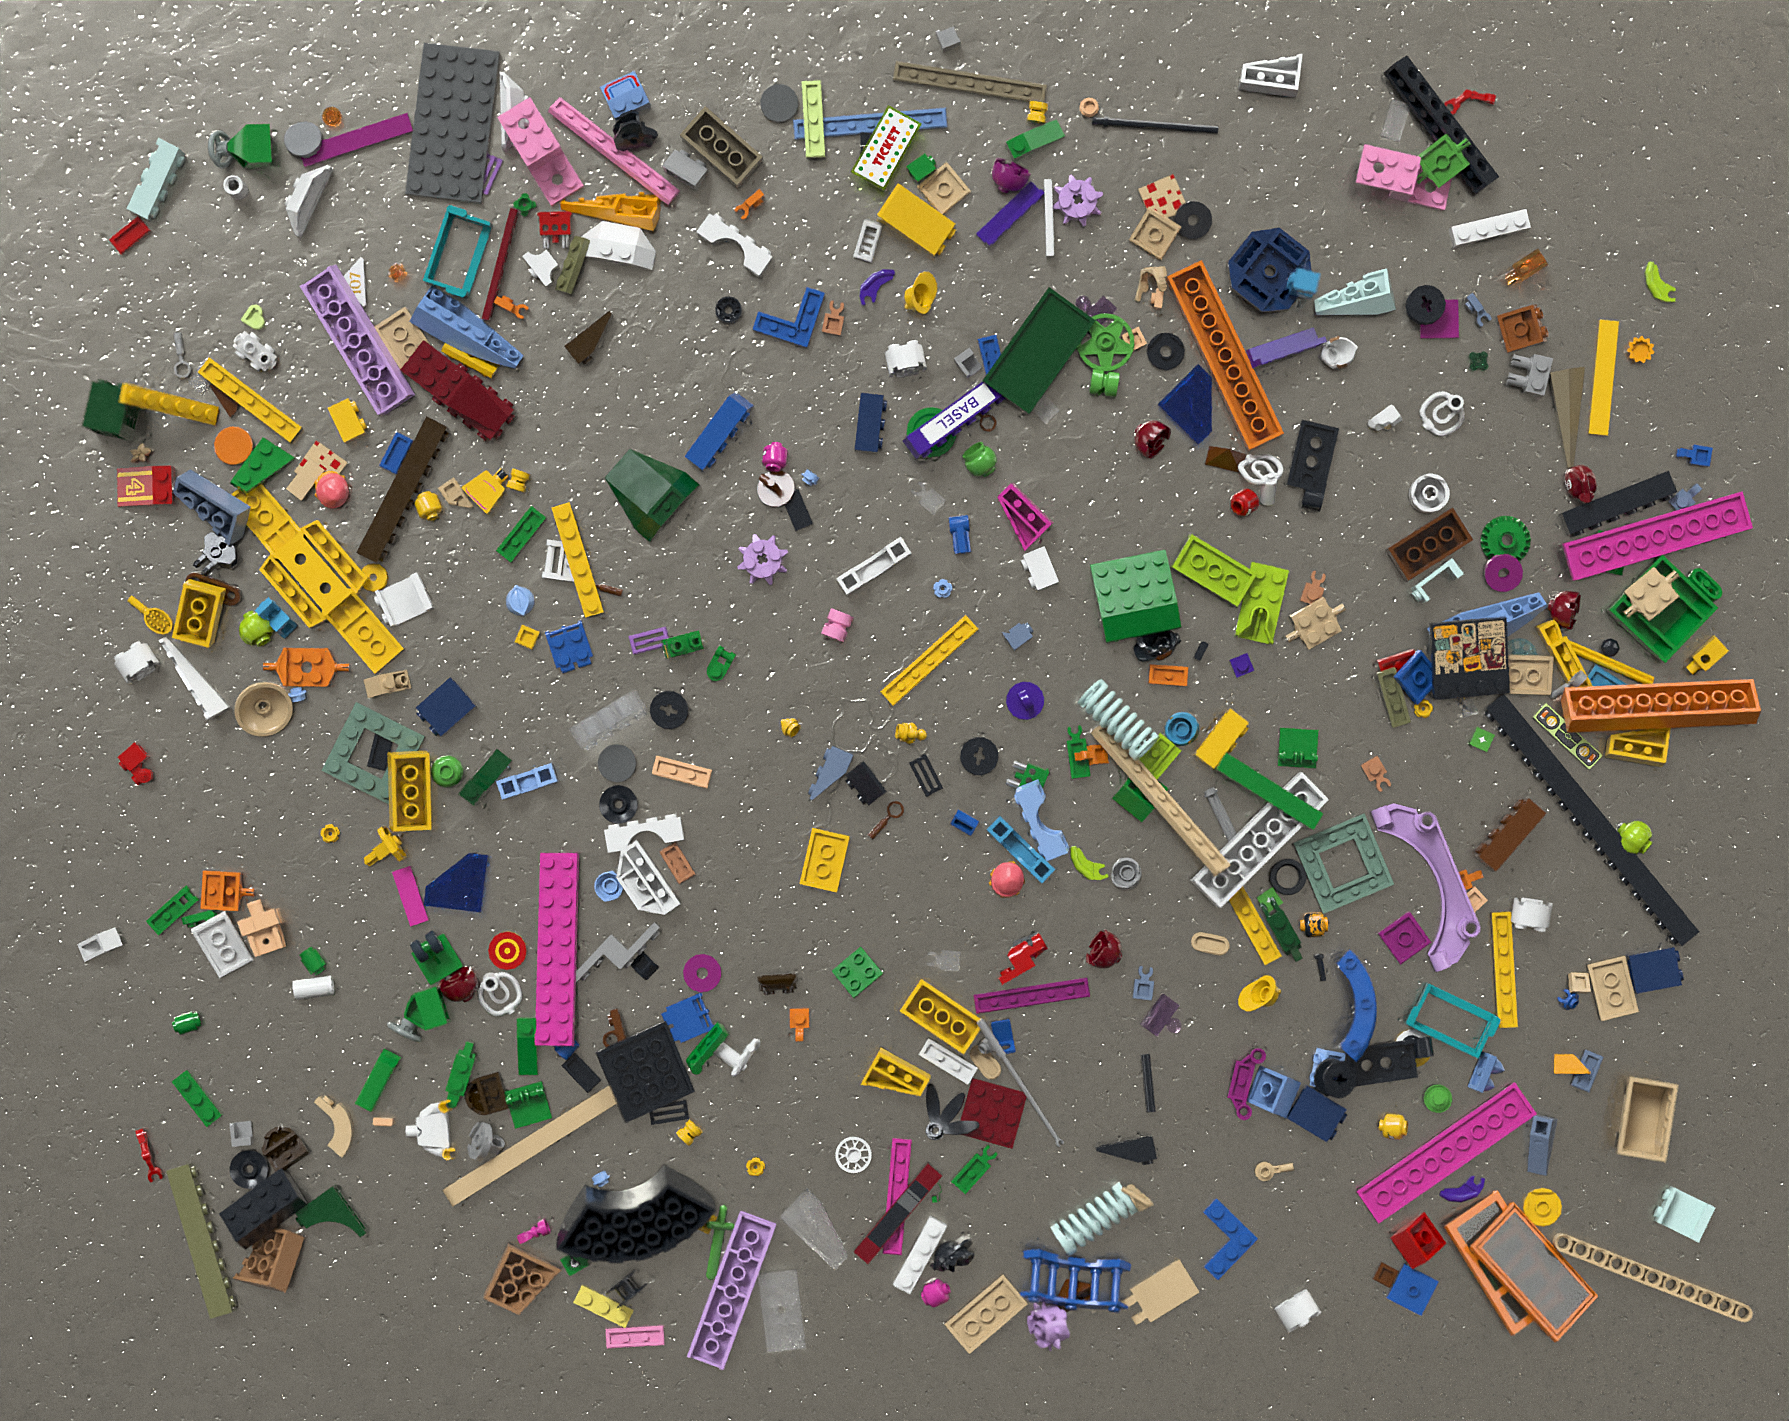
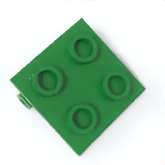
M1280 728L1278 766L1316 768L1319 730Z
M859 947L832 970L833 974L853 998L883 975V972L862 947Z
M542 1081L505 1092L506 1103L509 1106L515 1129L552 1118Z

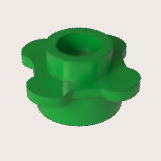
M523 193L517 201H514L513 206L519 209L522 216H527L531 209L536 208V202L531 201L527 193Z

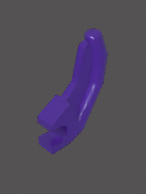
M882 269L872 273L864 281L860 289L862 306L865 305L864 299L866 297H870L872 303H875L880 286L893 279V276H895L894 270Z
M1471 1175L1459 1188H1445L1441 1190L1440 1196L1449 1202L1460 1203L1476 1198L1484 1187L1485 1178H1480V1183L1475 1184V1176Z

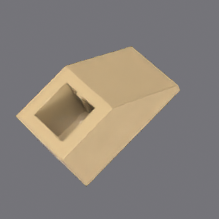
M407 670L364 679L368 698L411 689Z

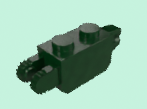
M1271 897L1269 898L1270 903L1276 912L1270 915L1266 905L1263 902L1260 903L1259 906L1266 917L1264 919L1281 950L1287 956L1291 954L1295 962L1303 959L1298 950L1302 948L1301 941L1283 909H1280L1275 898Z

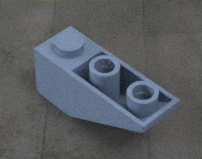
M834 746L831 749L827 748L823 757L826 760L823 767L819 766L815 775L818 777L816 785L812 784L808 792L811 795V800L815 799L847 772L853 758L852 754Z
M1541 1115L1534 1116L1530 1133L1528 1172L1547 1176L1558 1119Z

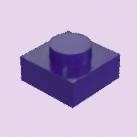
M1248 653L1229 660L1236 678L1255 671Z

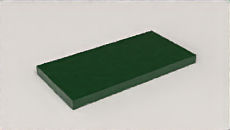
M1048 287L982 382L1029 415L1096 320Z

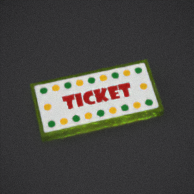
M888 105L851 173L885 191L922 124Z

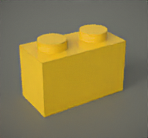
M347 398L328 407L345 444L367 434L365 429L368 427L363 418L359 419L357 415L359 408L355 401L351 402Z

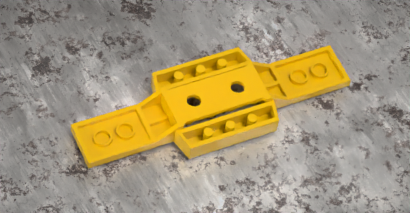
M260 484L247 494L239 489L231 494L251 507L246 525L270 552V555L259 570L309 628H313L328 620L374 674L404 650L402 645L358 596L369 578L319 520L300 528L263 484ZM304 534L319 550V552L326 558V560L332 565V567L338 572V574L344 579V581L350 586V588H347L342 583V581L335 575V573L329 568V566L323 561V559L317 554V552L311 547V545L304 539ZM300 553L306 557V561L302 565L295 562L296 555ZM277 559H279L283 563V565L289 570V572L295 577V579L301 584V586L320 606L322 611L316 606V604L310 599V597L304 592V590L298 585V583L292 578V576L286 571V569L279 563ZM325 582L331 586V590L327 594H323L320 591L321 584Z

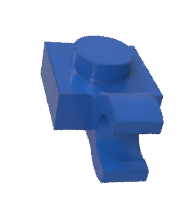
M1692 445V450L1677 449L1676 457L1690 458L1689 464L1710 467L1713 448Z

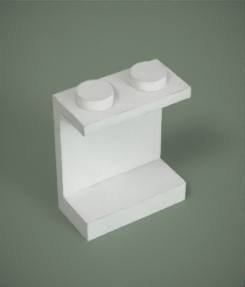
M417 572L410 575L409 578L385 589L375 591L377 595L374 597L378 607H382L384 622L386 625L390 624L391 627L434 609L421 577Z

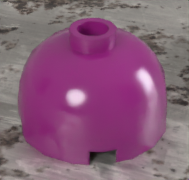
M996 158L992 168V179L999 186L998 189L1005 193H1008L1009 190H1021L1030 178L1031 173H1029V170L1017 163H1005L1006 159Z

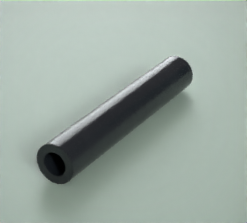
M1142 1054L1141 1062L1146 1112H1156L1151 1055Z

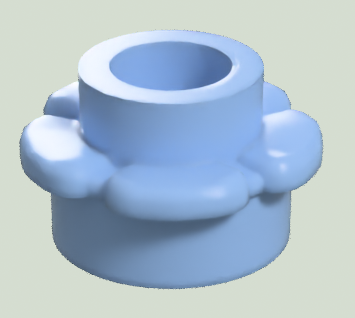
M808 469L805 473H802V476H804L802 480L810 486L813 484L817 485L819 479L817 475Z
M945 579L936 582L933 587L935 595L939 598L950 596V591H952L951 583H948Z
M301 687L290 689L291 693H289L292 702L306 699V690H302Z
M606 1171L596 1174L592 1177L593 1185H598V1187L604 1186L609 1182L608 1178L610 1175H607Z

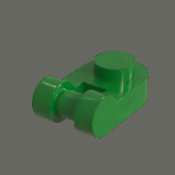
M720 645L706 670L707 676L713 681H720L725 677L736 657L735 653L727 652ZM720 656L726 659L724 665L718 662Z
M210 910L185 916L181 919L183 925L187 924V927L190 928L198 926V921H207L218 914Z

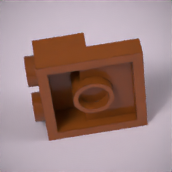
M1537 305L1526 306L1497 316L1507 352L1547 342L1546 337L1549 336L1547 327L1542 326L1543 312L1540 307L1537 308Z

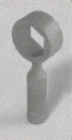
M181 332L174 333V340L179 362L174 366V373L177 377L185 379L191 375L192 368L189 363L183 361ZM181 364L188 366V373L184 376L178 374L177 368Z
M1582 670L1578 671L1570 679L1569 683H1565L1551 692L1550 697L1556 699L1563 694L1565 688L1580 686L1586 680L1587 675Z

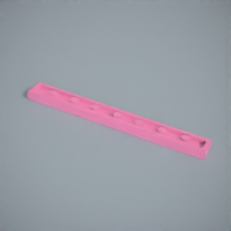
M559 98L549 108L548 112L667 205L679 194V189L629 150L624 152L617 150L614 139L562 98Z

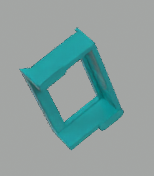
M452 205L447 206L423 281L426 284L446 289L447 293L459 297H470L493 224L467 215V211ZM454 218L482 226L462 289L434 280Z
M1427 982L1416 1006L1412 1008L1406 1021L1408 1026L1476 1058H1479L1488 1037L1494 1036L1501 1022L1498 1016ZM1428 993L1488 1021L1475 1049L1415 1021Z

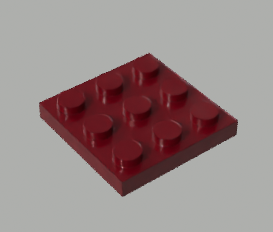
M972 1078L960 1121L979 1122L980 1126L976 1130L963 1135L1013 1149L1027 1098L1024 1092Z

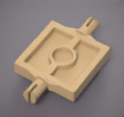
M1653 567L1624 591L1630 599L1632 606L1623 613L1629 618L1638 611L1650 621L1679 597L1671 586V583L1679 575L1676 574V571H1673L1665 578Z
M1322 597L1293 613L1290 617L1294 623L1295 631L1285 635L1288 642L1290 643L1299 637L1303 640L1307 649H1311L1342 631L1336 616L1346 611L1343 604L1332 609L1327 604L1325 598Z

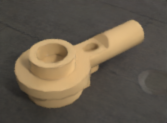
M1261 1162L1255 1168L1256 1177L1262 1181L1270 1180L1276 1173L1294 1171L1293 1163L1272 1166L1268 1162Z

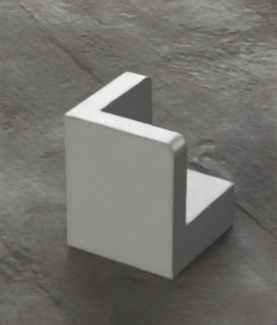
M954 27L941 32L940 30L936 31V37L942 52L961 45Z
M970 347L954 358V362L967 379L982 369Z
M251 1121L230 1124L232 1147L254 1144Z

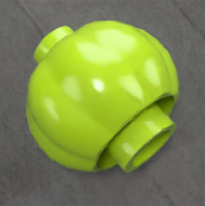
M253 611L245 613L243 615L244 619L239 626V635L242 641L248 645H257L258 647L271 641L270 637L274 632V629L269 625L270 622L264 620Z
M1633 821L1629 824L1623 823L1617 831L1622 837V846L1627 852L1635 853L1636 855L1642 853L1644 855L1653 843L1650 841L1652 837L1651 829L1644 822Z

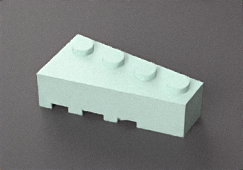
M160 138L156 142L159 145L157 151L152 152L149 157L150 167L146 168L141 175L140 181L142 185L136 186L127 207L130 212L148 221L157 216L159 212L157 207L160 201L163 202L165 200L169 184L172 185L177 175L175 172L177 168H181L185 161V153L181 149Z

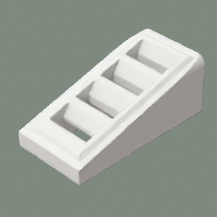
M869 219L864 220L853 257L872 262L884 224ZM867 226L877 229V232L867 230ZM865 234H868V235L874 236L875 238H874V240H873V239L864 237V235H865ZM862 242H867L873 245L872 247L862 245ZM860 249L870 251V255L861 253L859 251Z

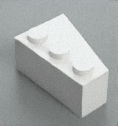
M1302 54L1287 58L1280 57L1276 60H1263L1243 64L1239 90L1296 97Z

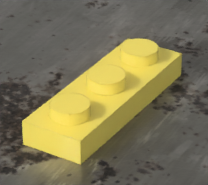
M584 1285L581 1286L573 1302L626 1328L634 1311L625 1305L617 1308L620 1304L619 1302Z

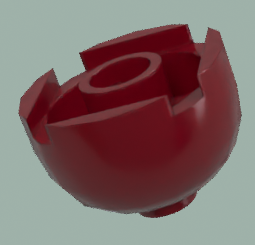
M1156 420L1138 425L1135 429L1134 437L1137 451L1147 459L1148 457L1152 459L1157 456L1165 447L1162 444L1165 438L1169 440L1171 428Z
M1562 591L1555 596L1554 600H1550L1548 611L1551 612V619L1555 620L1559 627L1569 630L1573 629L1576 623L1574 618L1580 609V593Z
M1104 930L1105 932L1100 931L1096 934L1089 945L1092 950L1090 954H1086V962L1099 969H1108L1115 963H1119L1122 958L1121 942L1116 935L1108 930Z
M465 966L449 974L450 978L447 981L443 978L438 984V988L445 998L452 1002L463 1001L465 1003L473 998L478 981L472 967L468 968Z

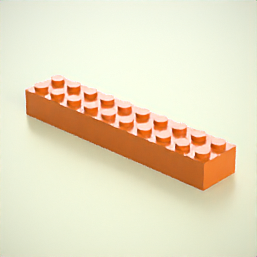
M1201 260L1167 276L1166 281L1247 451L1282 436L1284 432L1254 369H1252L1249 358L1203 261Z
M1754 679L1570 687L1564 689L1561 699L1567 733L1756 724L1761 712Z

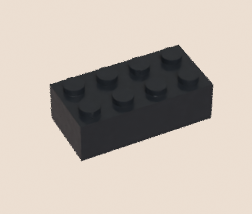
M280 1168L220 1212L219 1215L235 1242L246 1250L306 1206L307 1202L292 1177Z

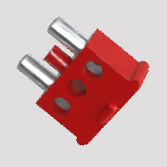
M570 211L539 212L537 215L539 216L540 236H543V248L546 249V237L547 249L550 248V235H552V243H559V235H562V248H565L566 235V248H569L571 216L573 214ZM545 225H548L549 227L547 231L543 230V227ZM557 225L558 230L554 231L553 226ZM567 225L568 229L563 231L562 226Z

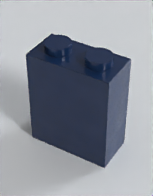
M450 677L416 707L418 710L416 714L423 722L425 720L428 721L431 725L429 729L435 736L439 734L443 737L477 706L453 678Z
M1675 947L1626 955L1635 994L1682 985L1681 981L1684 980L1682 969L1678 967L1680 956Z
M1305 1084L1290 1109L1287 1119L1328 1142L1329 1139L1332 1141L1337 1133L1335 1128L1338 1123L1342 1124L1347 1116L1345 1113L1347 1109Z

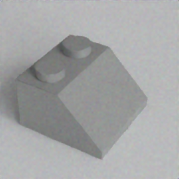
M682 149L680 152L674 150L662 166L664 172L697 191L709 172L706 168L707 165L698 159L696 162L690 159L691 155Z

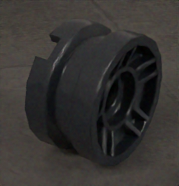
M727 296L717 302L715 314L721 323L734 324L741 317L742 307L736 298ZM731 307L732 312L730 314H727L725 312V308Z

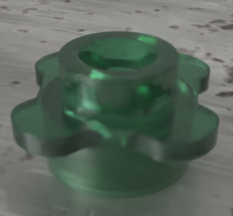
M1485 351L1481 353L1471 352L1469 354L1471 359L1470 369L1472 371L1476 369L1486 370L1489 366L1487 364L1488 354Z

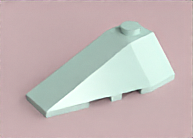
M1387 268L1368 273L1363 276L1362 280L1356 283L1350 282L1346 288L1340 291L1333 290L1314 300L1316 315H1377L1396 310Z

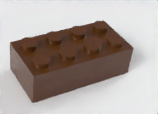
M1451 508L1392 545L1386 551L1407 582L1473 541V538L1454 508Z
M1530 798L1519 799L1512 807L1514 811L1511 814H1506L1501 819L1500 823L1502 825L1499 828H1494L1488 834L1489 840L1486 843H1481L1476 848V855L1474 857L1491 872H1497L1547 814Z

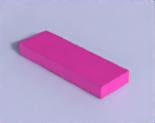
M411 866L393 871L392 874L410 927L429 921Z

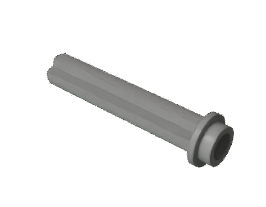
M1212 787L1204 791V798L1207 797L1229 842L1237 833L1218 797V789L1215 790Z

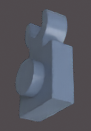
M1140 966L1138 973L1141 978L1135 979L1133 998L1152 1000L1154 981H1149V977L1153 974V968H1149L1148 974H1143V966Z

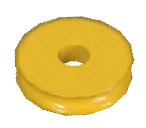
M371 563L362 568V571L369 578L363 586L364 589L371 592L384 589L388 582V573L384 567ZM372 574H376L377 579L375 581H371L370 579Z

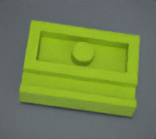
M1159 733L1160 737L1157 742L1139 758L1156 780L1181 752L1178 747L1161 733Z

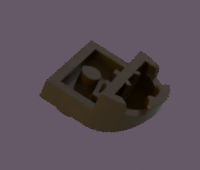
M499 1071L474 1079L465 1091L467 1106L479 1115H489L509 1109Z
M275 1127L264 1137L262 1153L269 1161L274 1172L280 1168L285 1171L309 1154L301 1137L290 1128Z

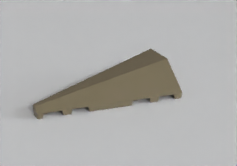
M1584 367L1550 372L1549 374L1556 409L1555 415L1567 468L1574 467Z

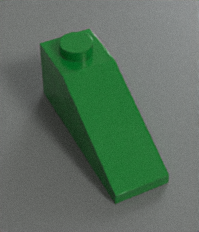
M1056 119L1006 141L1005 146L1013 162L1064 138L1065 135Z
M536 1017L517 1018L519 1075H538V1046L535 1045Z

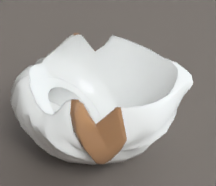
M1337 336L1323 344L1320 357L1324 364L1330 368L1342 369L1353 362L1358 346L1347 338Z

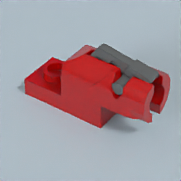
M1039 933L1013 941V948L1010 949L1007 956L1014 969L1011 970L1008 967L1000 972L1001 976L998 979L1002 985L1033 968L1035 964L1032 958L1036 959L1042 952L1048 949Z

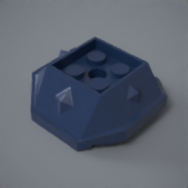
M1280 227L1251 232L1228 261L1231 289L1261 312L1288 310L1298 298V296L1288 294L1289 289L1286 288L1288 278L1298 268L1312 272L1310 251ZM1266 267H1272L1275 274L1268 276L1264 270Z

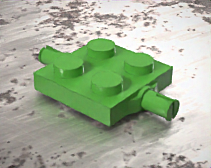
M1445 134L1419 154L1418 157H1421L1420 165L1423 172L1417 175V183L1420 184L1428 177L1440 188L1470 165L1462 150L1471 145L1470 142H1467L1468 139L1465 138L1457 145L1448 134Z

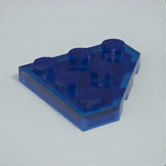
M1199 364L1158 403V406L1197 445L1212 432V377Z
M468 853L426 886L423 906L481 913L488 855Z

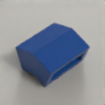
M958 810L950 824L971 836L979 821Z

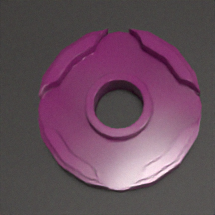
M1510 554L1493 556L1487 562L1484 569L1487 584L1499 592L1513 590L1519 585L1523 577V569L1520 562ZM1502 568L1509 570L1508 575L1505 577L1498 575L1499 570Z
M695 955L685 964L683 970L684 980L692 990L708 992L714 989L720 982L721 967L718 961L710 955ZM702 967L708 971V975L704 979L697 976V970Z

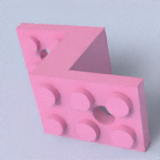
M530 97L497 117L551 206L584 187ZM527 119L529 121L528 128H519V121ZM555 175H561L563 182L555 185L552 182V178Z
M1364 144L1355 183L1389 190L1388 198L1444 211L1452 178L1440 188L1428 177L1418 184V180H1416L1417 175L1423 172L1421 165H1419L1421 157ZM1381 163L1384 166V171L1382 173L1375 172L1374 164ZM1428 182L1433 183L1435 191L1427 192L1425 184Z

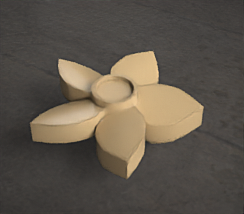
M141 443L138 446V450H130L132 455H134L131 462H136L138 459L141 462H145V456H148L152 450L146 448Z

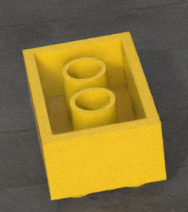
M192 579L184 582L172 638L208 648L213 645L226 588Z
M1228 709L1193 756L1210 769H1214L1225 752L1231 753L1237 745L1235 740L1238 736L1241 738L1248 731L1247 724L1249 722L1232 709Z

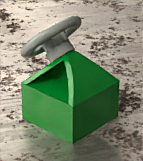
M246 124L232 139L224 131H214L208 140V152L212 162L219 168H226L234 158L243 169L267 168L272 163L270 124ZM214 141L216 144V155L214 153ZM222 156H227L224 163L220 162Z
M438 986L414 993L407 1003L401 1025L388 1022L387 1027L412 1041L421 1042L422 1038L413 1032L416 1025L423 1030H428L450 1023L451 1020L443 994Z

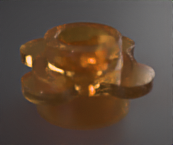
M402 263L392 265L388 269V277H392L393 280L400 277L406 271L403 268L404 265Z

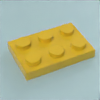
M812 828L799 884L837 893L850 836Z

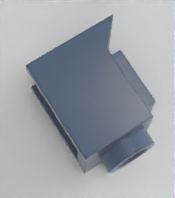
M1018 623L1009 630V633L1002 632V635L1012 649L1016 650L1033 637L1031 633L1034 631L1028 623H1023L1022 625Z

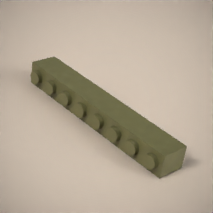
M191 1163L166 1171L209 1317L212 1319L235 1311L236 1301L229 1292V1288H231L230 1280L228 1277L225 1278L224 1275L225 1263L218 1255L220 1247L218 1241H214L213 1238L214 1226L212 1222L208 1221V1206L206 1203L203 1204L201 1196L204 1194L201 1185L197 1184V1169L195 1166L192 1167Z

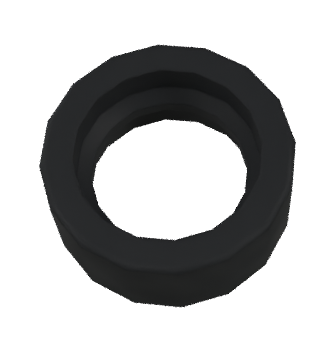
M1283 859L1272 866L1269 873V881L1278 893L1293 895L1304 887L1306 872L1298 861ZM1292 866L1298 871L1299 881L1294 887L1284 888L1278 884L1277 873L1281 867Z

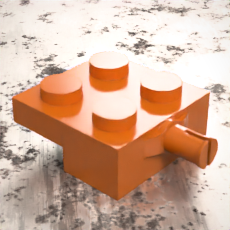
M203 871L201 909L240 911L242 896L254 897V893H247L254 892V888H243L242 873Z

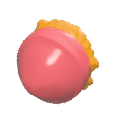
M334 471L322 473L314 481L315 497L325 507L338 508L342 506L349 495V485L345 480L346 477Z
M1014 861L1001 863L990 873L991 881L989 885L992 886V889L1001 898H1010L1018 895L1023 884H1025L1023 871Z

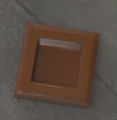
M1381 1262L1372 1279L1390 1288L1399 1271Z

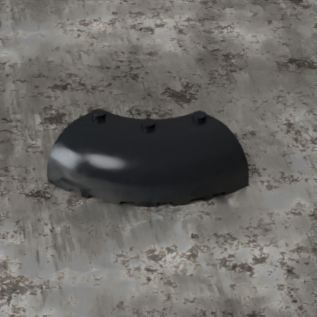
M663 1165L660 1171L647 1182L628 1190L604 1191L584 1185L562 1222L557 1236L556 1250L575 1258L580 1257L589 1259L591 1262L604 1261L611 1264L649 1259L653 1255L677 1247V1244L692 1237L694 1232L708 1222L716 1211V1206L708 1193L698 1184L666 1165Z

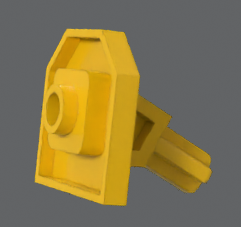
M383 826L377 830L383 842L364 857V864L370 867L391 853L399 862L404 861L408 857L400 846L402 844L400 838L396 834L393 836L387 826Z

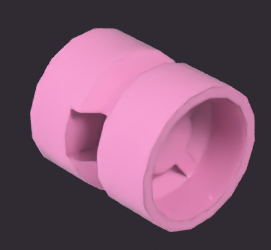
M831 608L827 617L829 622L824 624L821 634L844 642L848 633L846 628L851 626L854 617Z

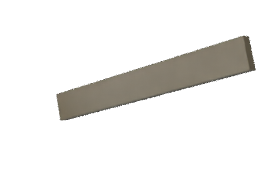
M896 61L893 81L1024 102L1038 101L1044 103L1047 87L1045 84Z

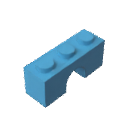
M1298 268L1288 278L1286 288L1289 289L1288 294L1311 300L1312 296L1316 293L1320 274Z

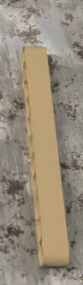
M607 1086L443 1189L442 1191L452 1207L614 1106L616 1102L610 1087Z
M1558 1233L1553 1237V1246L1563 1253L1740 1322H1748L1752 1318V1309L1744 1303L1564 1233ZM1564 1237L1567 1240V1244L1561 1248L1558 1246V1240ZM1582 1244L1585 1247V1251L1579 1255L1576 1253V1247ZM1600 1251L1603 1254V1258L1597 1262L1594 1260V1254ZM1618 1258L1621 1264L1615 1269L1612 1267V1261ZM1635 1265L1638 1266V1273L1631 1275L1630 1268ZM1653 1272L1656 1273V1280L1649 1282L1648 1275ZM1671 1279L1674 1280V1287L1667 1289L1666 1282ZM1690 1286L1693 1292L1690 1296H1685L1684 1290ZM1708 1293L1711 1297L1710 1301L1703 1303L1702 1297ZM1722 1301H1727L1729 1304L1726 1310L1720 1309ZM1741 1308H1745L1747 1311L1744 1317L1738 1316V1311Z

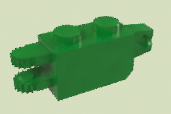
M466 1041L464 1050L459 1049L456 1054L445 1091L449 1092L447 1100H450L446 1104L452 1109L458 1106L461 1096H465V1091L470 1083L476 1063V1054L472 1053L475 1043Z

